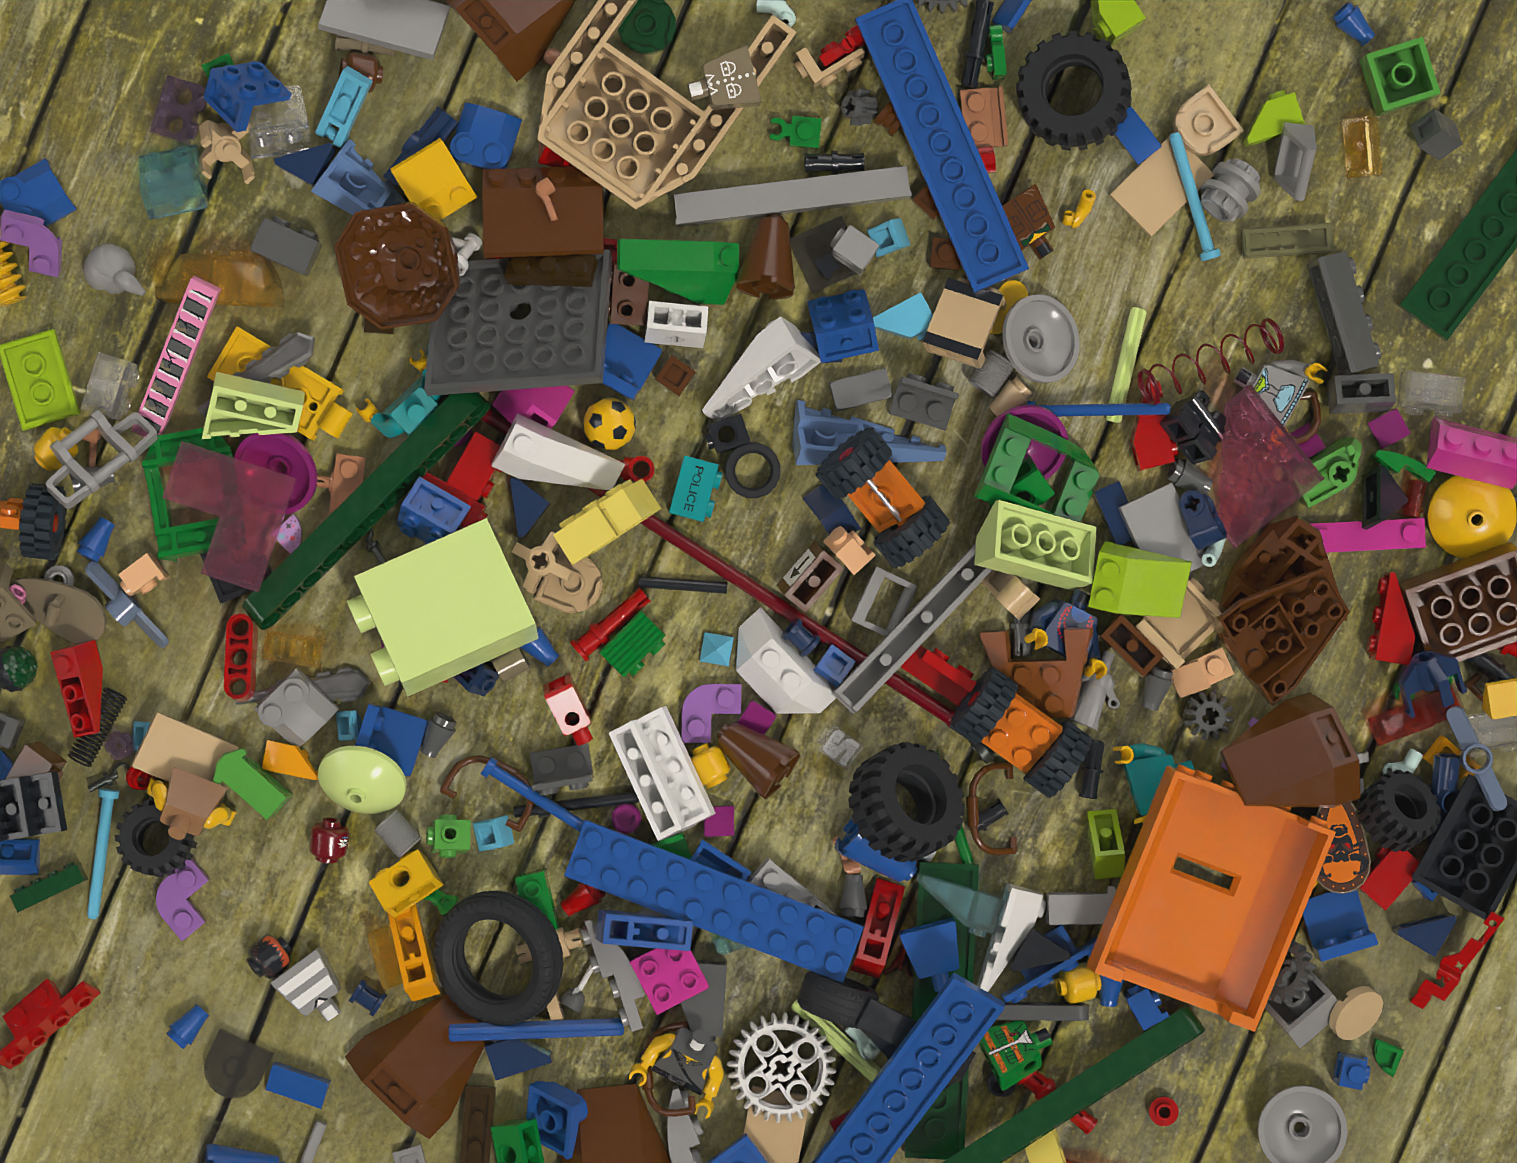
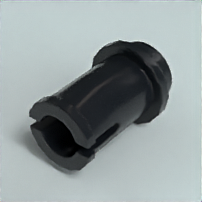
M999 798L979 811L978 832L981 830L987 831L986 827L1009 815Z

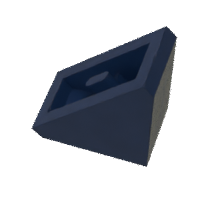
M330 142L274 158V163L278 168L314 187L329 166L336 150Z
M510 478L518 537L522 538L529 534L551 503L518 478Z
M823 484L802 498L829 535L839 526L843 527L847 533H850L852 530L856 533L861 529L841 499L834 498Z
M1448 912L1392 926V931L1435 957L1455 925L1456 917Z

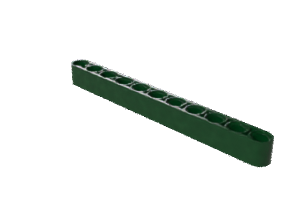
M479 392L451 394L247 597L242 608L261 630H266L276 624L413 487L419 476L422 478L488 412L490 404Z
M1189 1005L1183 1007L942 1163H1003L1205 1032L1206 1029Z

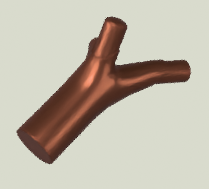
M903 943L896 959L883 971L885 976L894 972L897 968L900 971L905 970L907 977L913 975L910 968V959Z

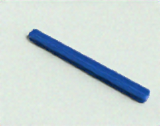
M621 1018L524 1021L511 1025L462 1023L450 1024L448 1027V1038L451 1042L622 1036L624 1034Z

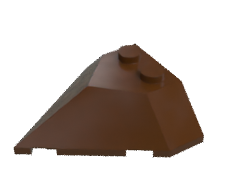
M1297 515L1271 523L1232 567L1220 605L1228 609L1239 599L1319 567H1323L1338 591L1320 531Z

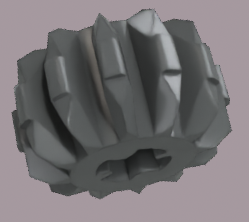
M1210 691L1208 700L1204 692H1198L1199 703L1193 698L1188 700L1194 706L1193 710L1183 709V713L1192 715V718L1184 721V725L1191 726L1195 724L1190 734L1195 736L1201 731V740L1204 741L1208 739L1209 732L1214 740H1218L1219 733L1217 729L1227 734L1229 729L1223 725L1224 722H1234V718L1225 715V713L1233 711V707H1222L1227 698L1221 696L1216 701L1217 695L1215 691ZM1209 708V711L1215 712V715L1211 717V723L1207 720H1202V716L1206 714L1205 709Z

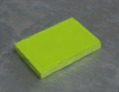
M56 329L47 330L0 345V359L22 431L81 414Z

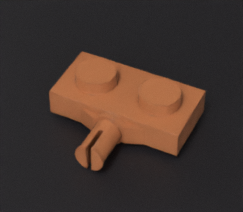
M336 454L335 468L331 477L317 475L318 480L324 481L323 483L317 482V487L329 488L331 496L330 513L336 510L363 483L366 457Z

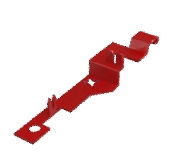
M1492 911L1483 922V924L1489 927L1478 941L1471 937L1459 953L1444 956L1440 961L1436 978L1441 980L1443 977L1444 987L1442 988L1425 979L1420 985L1417 994L1410 999V1003L1424 1009L1431 1000L1432 995L1445 1001L1461 981L1463 971L1505 918ZM1491 920L1496 921V925L1491 926L1489 922ZM1458 961L1461 965H1464L1461 967V970L1459 967H1454L1458 964Z

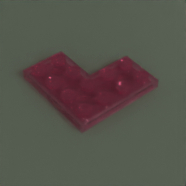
M181 441L162 498L219 516L201 574L260 592L297 479Z

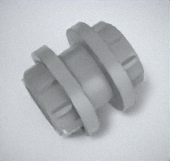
M1236 158L1228 159L1226 162H1220L1213 170L1215 179H1207L1200 189L1202 193V207L1211 216L1223 222H1232L1236 218H1243L1248 211L1246 201H1255L1261 193L1258 172L1245 161Z

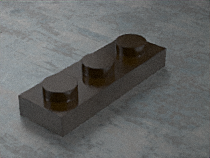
M595 255L509 257L504 279L507 284L593 287L598 261Z
M466 1085L459 1163H490L491 1127L494 1121L496 1087Z

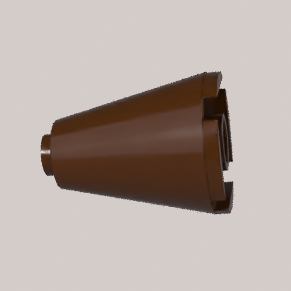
M767 214L766 218H761L758 222L736 279L737 290L746 295L759 298L760 293L770 294L769 299L773 300L786 299L793 296L795 282L789 224L783 220L781 215Z
M737 722L731 725L726 723L717 735V738L720 739L718 746L759 796L765 800L770 798L781 787L779 783L784 777H789L801 756L800 752L795 748Z

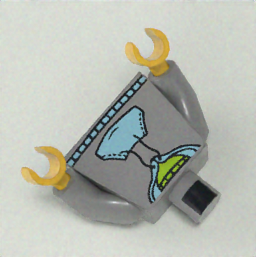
M1273 360L1268 365H1262L1256 374L1241 367L1233 382L1247 389L1241 402L1245 405L1244 413L1252 428L1267 438L1272 439L1278 448H1283L1284 445L1278 439L1282 435H1286L1290 439L1292 438L1285 425L1310 383V380L1306 378L1309 377L1315 383L1321 384L1324 381L1315 377V374L1318 370L1327 371V368L1319 363L1310 365L1296 360Z

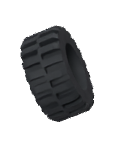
M1069 31V36L1061 37L1059 32L1052 35L1053 40L1048 43L1043 39L1037 44L1038 49L1034 53L1030 51L1025 57L1026 64L1025 66H1020L1018 72L1019 82L1016 83L1017 101L1027 125L1030 126L1032 132L1038 138L1042 137L1046 144L1053 147L1056 144L1060 145L1062 150L1071 151V147L1085 150L1088 149L1087 145L1095 143L1098 146L1104 143L1103 138L1108 134L1112 137L1118 131L1117 126L1119 123H1124L1128 116L1126 111L1131 107L1132 101L1131 80L1121 54L1117 49L1114 50L1111 47L1110 42L1104 38L1098 40L1096 35L1090 32H1086L1085 36L1079 35L1078 31ZM1082 66L1093 70L1099 76L1102 83V95L1098 103L1091 110L1081 115L1066 116L1055 112L1049 105L1046 96L1050 80L1058 72L1068 67Z
M910 742L891 745L862 762L861 766L853 774V781L850 782L849 793L852 796L849 797L848 802L849 808L853 810L851 815L854 824L857 823L860 829L858 833L862 839L866 838L869 841L868 846L874 851L880 850V855L888 859L894 858L897 862L917 861L947 846L948 843L955 839L963 823V818L960 816L964 815L965 804L961 801L964 794L962 788L958 787L957 782L959 779L956 773L952 774L949 769L950 765L946 760L938 758L939 754L934 750H926L924 745ZM896 782L902 785L913 797L918 812L917 822L908 817L899 805L895 791Z

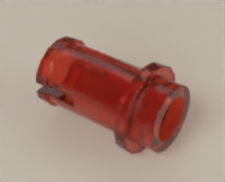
M1408 480L1406 497L1409 501L1400 508L1403 510V516L1420 518V514L1424 513L1422 504L1427 483L1419 480Z

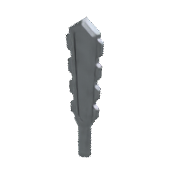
M299 332L295 334L289 333L280 340L278 347L268 348L262 353V358L259 361L253 359L246 365L244 372H236L233 376L271 384V379L275 377L281 379L289 374L290 368L294 366L299 368L309 362V357L313 356L315 338ZM210 399L197 407L203 417L207 415Z
M351 667L339 669L337 674H331L329 671L317 673L315 678H310L306 675L332 702L337 698H340L343 702L355 701L357 697L363 696L371 683L360 670H353ZM278 680L275 685L270 686L268 689L255 691L253 697L246 702L235 701L236 705L260 702L282 680Z

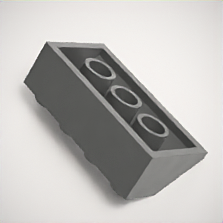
M1347 251L1323 256L1308 263V270L1339 375H1349L1379 366L1378 360L1381 359V351L1378 343H1373L1370 331L1373 330V324L1369 314H1365L1362 303L1365 302L1361 286H1356L1353 275L1356 274V266L1353 258L1348 257Z

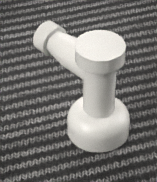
M469 233L464 240L452 237L456 250L459 251L457 256L460 276H463L468 270L469 264L467 260L473 251L479 250L482 246L481 239L472 233Z

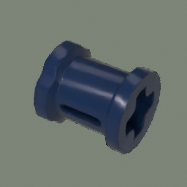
M796 618L783 631L781 637L784 640L788 639L800 650L799 654L805 657L817 646L821 638L817 634L813 635L802 625L803 621L800 618Z
M362 979L348 1001L351 1003L356 1002L370 1011L369 1015L373 1017L387 997V994L377 992L366 984V980Z

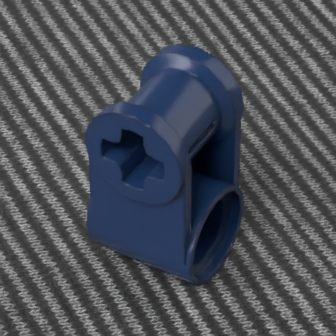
M1195 490L1184 493L1179 505L1195 547L1198 550H1202L1227 538L1225 526L1218 515L1212 498Z

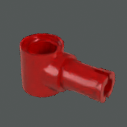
M645 456L624 457V460L616 459L625 464L619 476L623 477V481L630 479L637 482L643 479L647 483L654 477L655 466ZM641 461L648 463L650 466V472L644 478H638L633 473L634 465Z

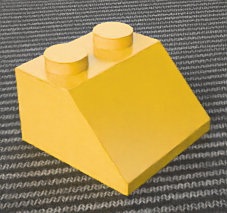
M441 138L390 168L408 200L414 202L438 220H442L477 198Z

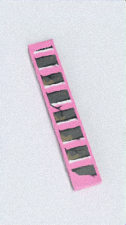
M195 275L190 279L138 412L156 429L157 436L163 435L221 291V288ZM137 424L133 425L132 432L144 438L148 435L142 427Z

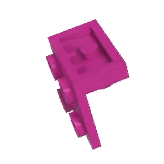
M655 948L643 955L640 953L630 959V964L657 1015L709 988V984L691 949L690 951Z

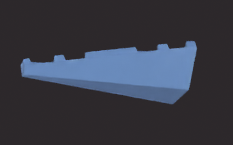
M351 139L346 142L311 190V192L352 215L360 210L407 203L387 180L383 182L372 170L373 163L369 159L363 160L354 149L356 144Z
M797 400L792 442L796 465H821L823 460L827 459L828 455L835 451L841 443H845L849 437L855 436L857 432L863 431L868 427H873L891 448L892 456L889 457V460L892 463L944 461L947 453L945 445L940 444L936 448L920 443V438L916 436L907 439L895 435L894 429L852 416L847 420L831 415L830 409L823 408L822 411L806 407L805 401Z

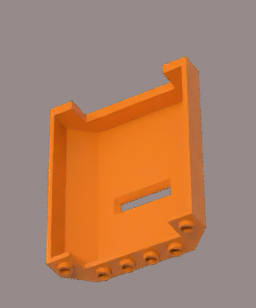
M1178 764L1177 768L1166 766L1086 966L1096 974L1118 982L1126 980L1216 1013L1229 1023L1255 1032L1336 832L1327 827V821L1311 815L1309 820L1291 812L1292 807L1245 806L1235 784L1229 781L1222 780L1221 784L1211 781L1212 775L1197 769L1195 771ZM1179 856L1233 877L1229 889L1173 869L1177 857Z

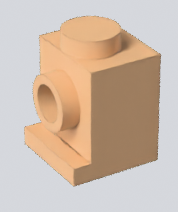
M841 526L835 528L823 541L853 575L876 556L853 530L847 533Z
M146 553L118 574L123 580L120 582V586L129 597L139 592H142L144 595L158 585L155 580L165 581L170 577L152 553Z

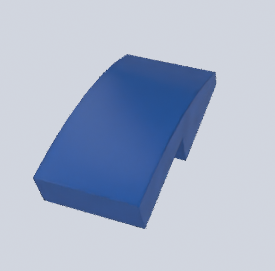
M1129 107L1126 111L1128 116L1124 123H1119L1117 126L1118 131L1114 134V137L1121 142L1134 162L1139 165L1162 146L1135 110Z

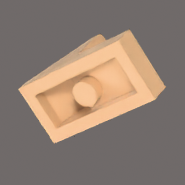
M1223 647L1182 664L1177 670L1171 669L1174 672L1172 679H1174L1173 685L1179 698L1208 689L1212 684L1234 675Z

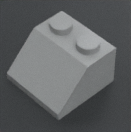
M1310 971V975L1314 976L1315 980H1308L1307 985L1310 990L1301 991L1302 999L1299 1000L1292 997V1004L1283 1001L1281 1004H1278L1268 999L1265 1010L1299 1048L1303 1047L1329 1024L1330 1013L1338 1001L1312 971Z

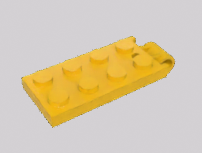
M237 326L207 378L214 381L216 372L233 375L236 372L242 373L246 370V365L253 359L259 361L262 358V353L272 346ZM294 366L290 368L289 374L281 379L276 377L271 379V384L305 392L297 432L315 441L317 438L315 434L320 428L339 439L354 414L335 402L338 395H342L345 390L305 366L299 368ZM312 403H317V410H311Z

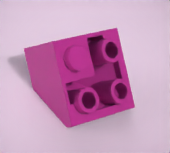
M570 386L501 390L492 405L511 424L518 413L552 429L575 390Z

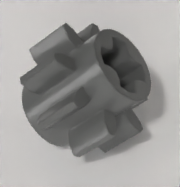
M857 89V91H849V95L843 99L842 113L844 117L851 118L850 125L862 126L863 124H871V119L877 115L878 102L876 97H869L870 90Z

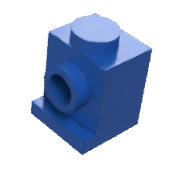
M1133 984L1127 989L1129 993L1123 995L1143 1030L1170 1017L1164 1008H1158V1006L1162 1005V1002L1156 991H1149L1148 988Z
M1338 1051L1332 1080L1338 1086L1362 1090L1363 1083H1367L1370 1076V1066L1367 1065L1368 1058Z

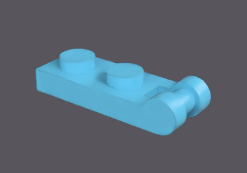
M349 66L343 69L315 134L321 138H329L334 141L333 145L342 149L349 139L350 131L373 81ZM332 124L338 127L339 130L333 128Z

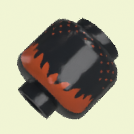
M267 934L248 948L247 953L249 957L246 959V962L259 978L264 976L271 979L289 966L290 957L287 953L291 951V948L281 936L275 939L272 935Z

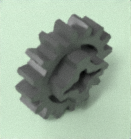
M1292 940L1269 996L1271 1001L1281 1004L1282 1001L1292 1004V997L1300 1000L1302 999L1301 991L1310 990L1307 982L1308 980H1315V977L1310 975V971L1315 969L1316 965L1309 962L1313 955L1306 951V946ZM1291 953L1294 954L1297 961H1295V958L1291 956Z

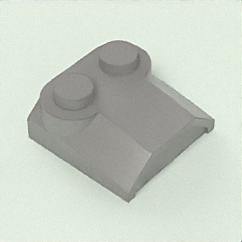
M298 667L286 676L254 708L262 723L276 730L291 745L299 747L327 723L339 709Z

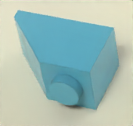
M920 292L873 317L876 330L909 340L917 337L918 341L925 337L933 314Z

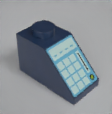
M527 1039L491 1040L485 1045L496 1081L552 1063L554 1059L552 1052Z

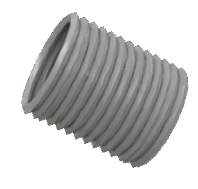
M988 350L982 369L976 368L968 381L987 396L995 398V395L1001 389L1000 387L1006 382L1007 377L1011 375L1010 372L1013 371L1014 367L1009 360L999 353Z
M398 810L392 812L374 829L378 837L388 845V848L398 858L402 857L422 839L420 833L412 827V824Z

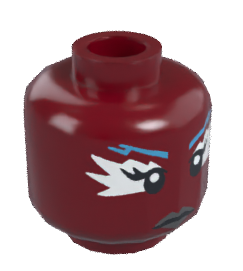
M323 818L322 822L316 823L311 828L309 850L319 862L337 863L340 858L347 854L349 829L340 824L341 821L337 818Z

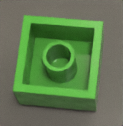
M1423 37L1366 54L1359 60L1377 116L1431 100L1441 94Z

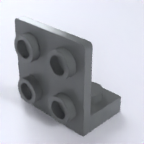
M911 373L907 377H901L898 381L889 414L946 431L954 402L959 396V393L953 392L954 386L937 382L935 386L925 383L926 378Z
M589 743L530 753L534 777L532 791L539 790L540 795L558 793L559 787L569 785L570 790L587 788L589 786L588 782L594 779Z

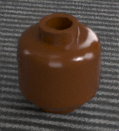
M350 52L346 59L341 58L339 78L343 69L349 66L373 81L368 93L374 90L376 84L382 83L383 66H378V60L374 55Z

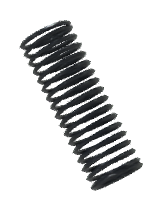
M103 687V691L120 699L122 702L102 693L103 697L120 705H114L101 697L102 702L117 709L114 710L101 703L102 707L116 714H111L101 708V712L114 718H109L101 713L100 717L111 722H106L100 718V722L107 724L109 727L100 724V727L107 731L100 729V732L104 735L99 733L94 735L101 737L103 740L93 735L81 736V739L96 745L98 748L78 738L76 741L80 744H73L91 753L93 756L75 747H71L75 752L69 751L70 754H67L69 758L86 767H92L91 763L97 758L95 754H99L98 750H101L102 742L106 741L105 738L110 733L109 729H112L111 725L115 724L113 721H117L118 713H121V709L124 708L123 705L126 704L125 701L128 700L124 695L107 687ZM89 738H92V739H94V740H97V741H98L99 743H101V744L95 743L94 741H92V740L89 739ZM86 747H89V748L95 750L96 752H92V751H90L89 749H87ZM81 755L90 758L92 761L87 760L86 758L82 757Z

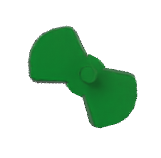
M440 888L422 899L431 901L437 906L443 917L459 902L458 896L446 895Z

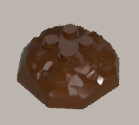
M414 202L356 211L334 245L347 305L381 330L439 320L460 287L457 251L447 226Z

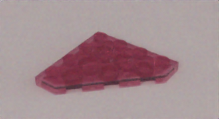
M1251 384L1225 404L1224 411L1226 426L1222 439L1221 456L1223 457V467L1219 480L1218 497H1220V509L1218 515L1227 532L1226 539L1234 549L1325 479Z

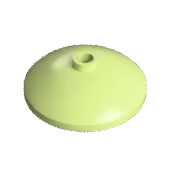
M362 746L339 747L324 756L318 769V780L327 796L339 806L356 813L377 814L389 811L402 801L406 792V778L398 764L387 755L371 748Z

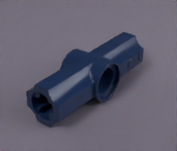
M437 107L419 131L416 130L407 139L401 149L402 153L390 168L439 138L445 142L459 123L444 110ZM389 168L383 177L404 193Z
M1436 753L1434 755L1430 791L1433 795H1436L1438 799L1436 804L1440 806L1441 810L1438 814L1441 819L1437 827L1440 826L1459 792L1460 755ZM1437 829L1427 837V842H1431Z

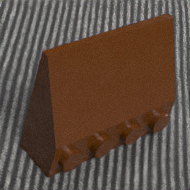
M574 166L483 169L484 258L604 254V187ZM546 177L549 178L556 190L549 195L558 220L553 222L549 218L545 204H543V201L536 193L537 183Z
M1511 542L1398 582L1423 651L1451 655L1460 662L1517 641V547Z

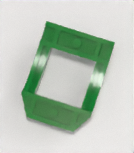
M1007 413L974 497L991 504L1001 500L1081 523L1099 478V471L1083 448L1050 431ZM1031 440L1071 459L1051 512L1010 494Z
M203 428L158 435V439L148 447L149 451L144 461H142L150 497L155 536L157 537V554L160 560L178 562L177 558L232 548L238 551L247 544L242 501L231 447L221 436H211V439H202ZM217 458L228 517L173 526L162 467Z

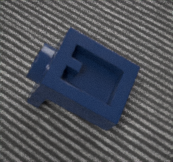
M483 663L453 677L468 692L485 696L494 688L499 674L496 669L490 668Z

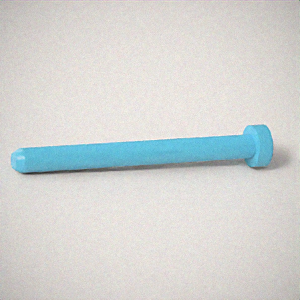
M1178 132L1172 133L1169 139L1203 253L1199 254L1200 259L1205 261L1221 256L1219 248L1214 249L1182 137Z
M99 788L98 797L102 798L87 910V915L90 919H97L100 911L114 799H119L120 792L115 789Z

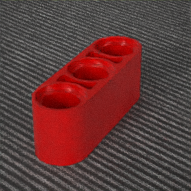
M241 613L231 616L226 625L224 691L235 701L246 702L253 697L256 687L258 628L250 617ZM248 622L249 629L247 633L238 636L235 631L238 623ZM246 651L248 655L247 661L242 665H236L234 662L236 653ZM239 680H244L246 682V690L240 695H235L233 685Z

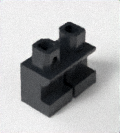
M1203 390L1191 394L1186 399L1177 401L1171 408V413L1165 415L1159 423L1174 443L1179 442L1177 444L1178 448L1192 465L1213 459L1217 453L1216 445L1228 436L1224 430L1228 420L1221 412L1214 411L1210 413L1206 408L1210 403V397Z

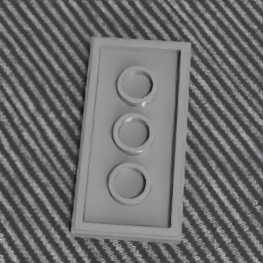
M327 0L318 26L319 30L434 60L450 12V6L430 0Z

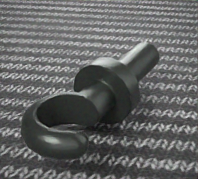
M371 528L369 536L365 539L367 544L365 549L367 552H372L380 564L388 562L378 548L380 546L378 540L373 541L374 532Z
M124 762L117 763L113 767L111 774L108 775L106 771L103 773V778L88 785L89 791L93 792L106 784L112 786V781L119 778L116 773L117 768L125 766L129 770L130 766Z

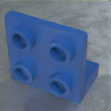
M252 61L244 64L212 68L203 98L236 132H242L247 130L253 106L290 100L292 93L265 65L259 61Z
M864 289L850 290L843 294L829 297H819L816 300L807 302L821 363L879 351L875 325Z
M609 324L606 335L602 384L635 401L662 353L661 348L652 343H645L643 338L618 324Z
M419 476L401 504L396 525L406 536L410 538L417 537L427 545L456 532L470 511L471 506Z
M376 703L368 704L355 746L371 748L387 755L398 764L405 776H411L428 721Z
M1357 889L1345 894L1329 891L1309 898L1302 916L1314 956L1319 961L1323 962L1378 945L1375 933L1368 928Z

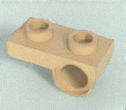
M992 570L981 581L995 598L1018 620L1040 600L1015 575Z

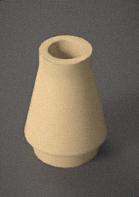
M1016 376L1013 380L1009 379L988 407L998 417L1003 412L1029 401L1028 397L1032 394V391Z

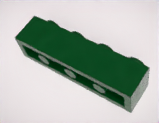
M74 862L63 866L65 870L59 873L55 870L48 873V878L44 880L38 878L31 881V886L27 888L23 885L13 890L15 894L10 895V898L17 913L88 880L81 863L76 865Z

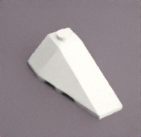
M780 316L778 319L769 322L766 328L757 334L702 409L703 413L716 421L730 417L750 406L752 398L757 395L766 393L768 396L776 392L774 386L787 379L794 382L821 363L819 353L799 333L800 331L795 325Z
M517 413L491 466L518 479L611 490L625 464Z
M1011 883L1006 884L977 986L987 992L990 990L1035 925L1037 917L1042 918L1046 901L1042 900L1043 894L1041 892Z

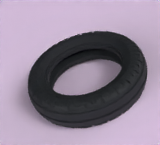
M483 891L467 896L446 913L435 936L433 955L439 981L449 998L462 1011L477 1020L495 1025L497 1023L499 1025H511L529 1020L548 1006L561 983L564 965L563 951L555 928L537 906L519 895L505 891ZM481 920L503 922L516 930L524 939L530 950L533 962L532 977L524 992L509 996L496 994L483 987L472 975L465 959L464 944L467 933L475 922Z

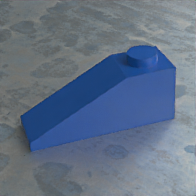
M599 909L595 939L602 944L690 951L693 921Z

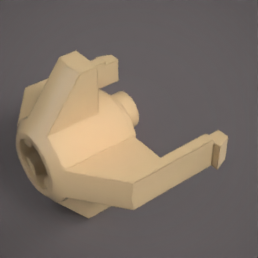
M210 120L204 121L199 126L200 142L205 148L199 157L201 173L210 180L212 178L210 166L215 161H233L242 169L244 182L249 184L255 178L251 157L241 146L240 139L252 130V126L248 123L246 131L236 132L228 123L217 124Z
M552 531L542 546L530 549L516 542L512 553L526 560L529 572L522 587L534 595L538 591L536 587L542 577L554 574L570 582L575 571L558 563L555 551L559 544L553 536L555 532Z

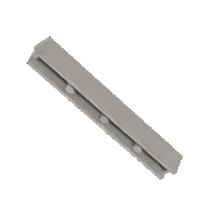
M907 166L674 194L677 216L676 227L766 217L767 214L782 215L910 199L912 192L909 188Z
M976 543L831 693L852 714L856 713L992 571V569L974 565Z

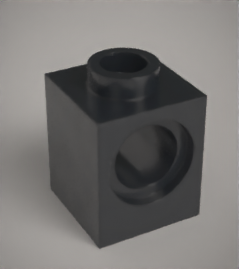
M742 414L708 424L709 432L704 433L709 450L715 448L717 454L746 443H751ZM730 427L734 430L735 438L732 442L723 443L719 440L718 432L721 428Z

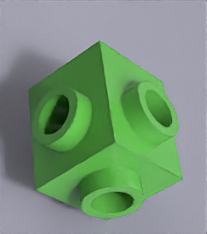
M439 815V819H435L431 823V827H427L426 845H431V853H439V858H456V853H467L470 850L471 820H457V815ZM444 833L449 834L450 837H451V840H450V839H447V838L445 837V834H444Z

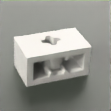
M649 301L644 342L703 348L707 333L708 307Z

